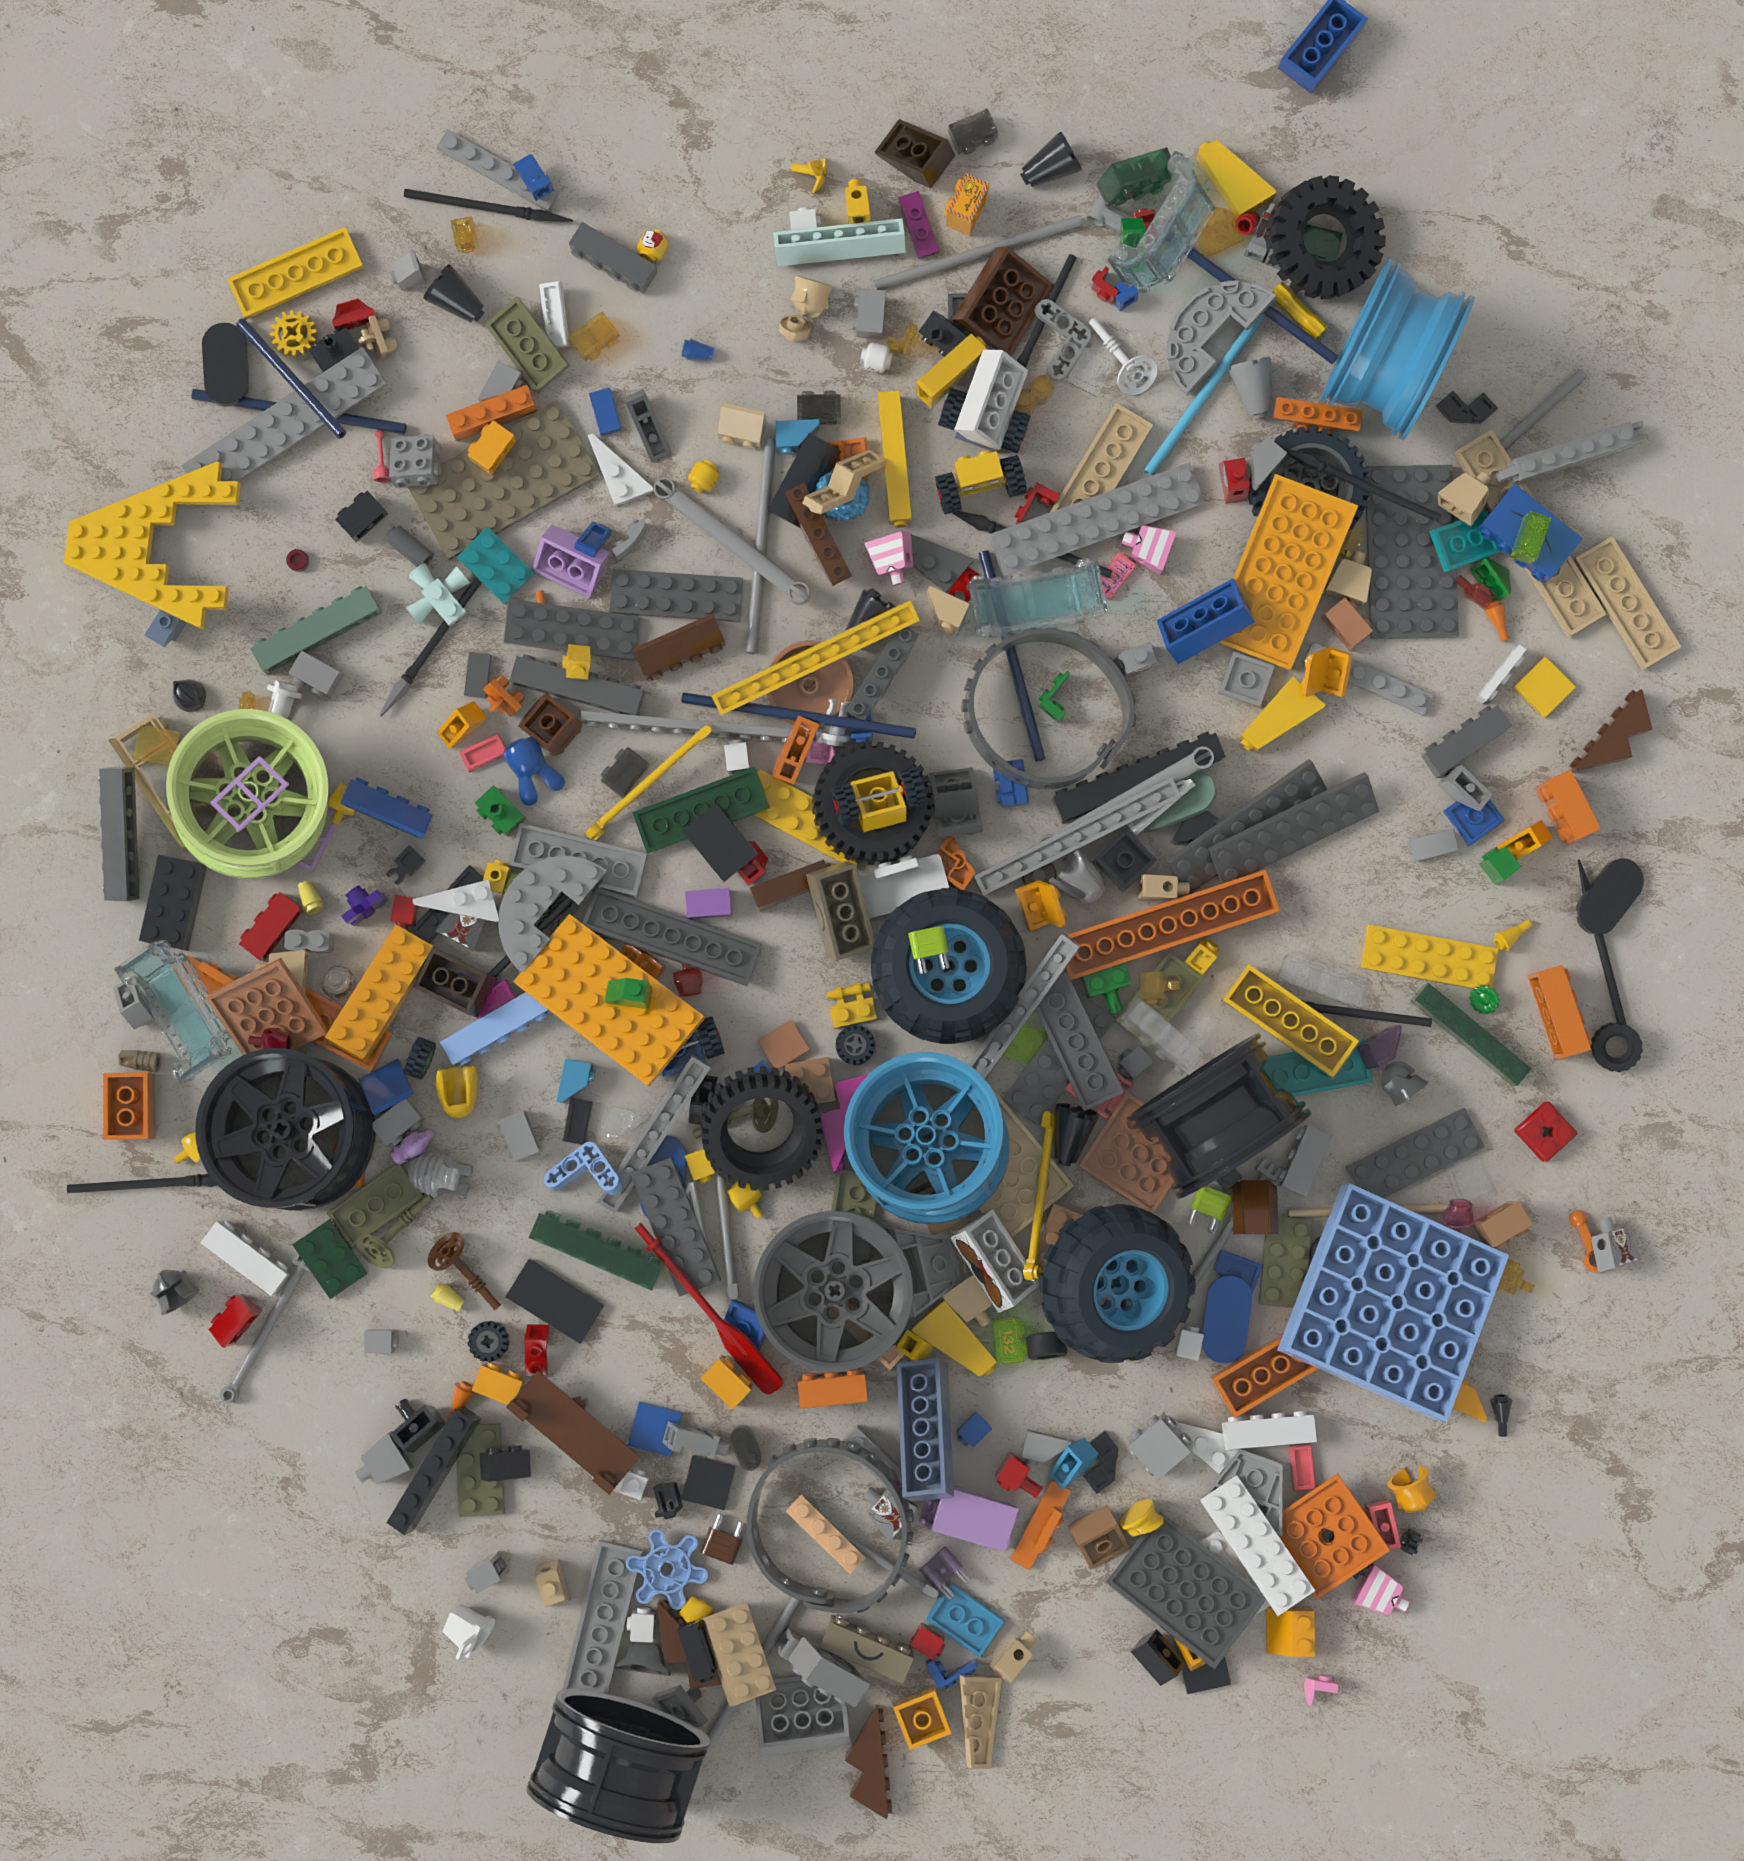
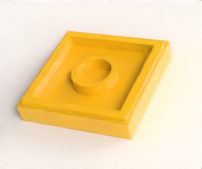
M1543 657L1513 688L1545 718L1576 686L1546 657Z

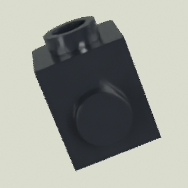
M677 1482L654 1486L653 1490L659 1508L654 1513L655 1518H674L683 1508Z

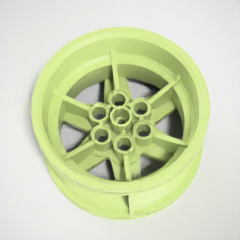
M237 709L219 713L204 720L183 738L169 764L166 794L176 831L185 847L197 860L208 868L227 876L258 879L288 870L305 858L313 849L322 834L327 818L328 776L318 748L310 737L297 725L271 712L256 709ZM243 741L261 742L277 748L264 761L282 778H284L295 762L305 779L308 792L307 797L284 789L277 796L278 799L275 803H269L261 811L263 813L262 819L258 821L252 820L244 827L247 829L257 850H239L225 846L237 833V830L219 812L207 831L204 832L196 821L190 805V800L211 805L210 802L220 794V790L236 779L234 776L237 770H245L251 764L239 742ZM219 749L225 777L194 778L203 761ZM258 764L240 781L262 803L268 794H273L279 788L278 785L280 783L261 764ZM261 773H266L270 779L265 783H261L257 780V776ZM236 785L232 789V794L224 796L217 804L227 814L230 808H239L241 810L240 815L232 818L240 825L259 806L252 799H246L245 793ZM274 816L302 818L290 835L282 841H278L273 821Z

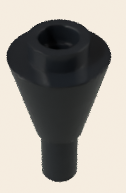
M1505 1394L1494 1395V1398L1490 1399L1496 1421L1498 1422V1436L1500 1437L1508 1436L1507 1422L1513 1401Z

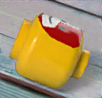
M657 229L654 231L647 230L643 233L637 244V251L639 256L651 263L659 262L667 251L669 243L662 231Z

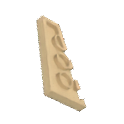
M960 1675L967 1767L971 1769L991 1768L1002 1678L999 1676Z

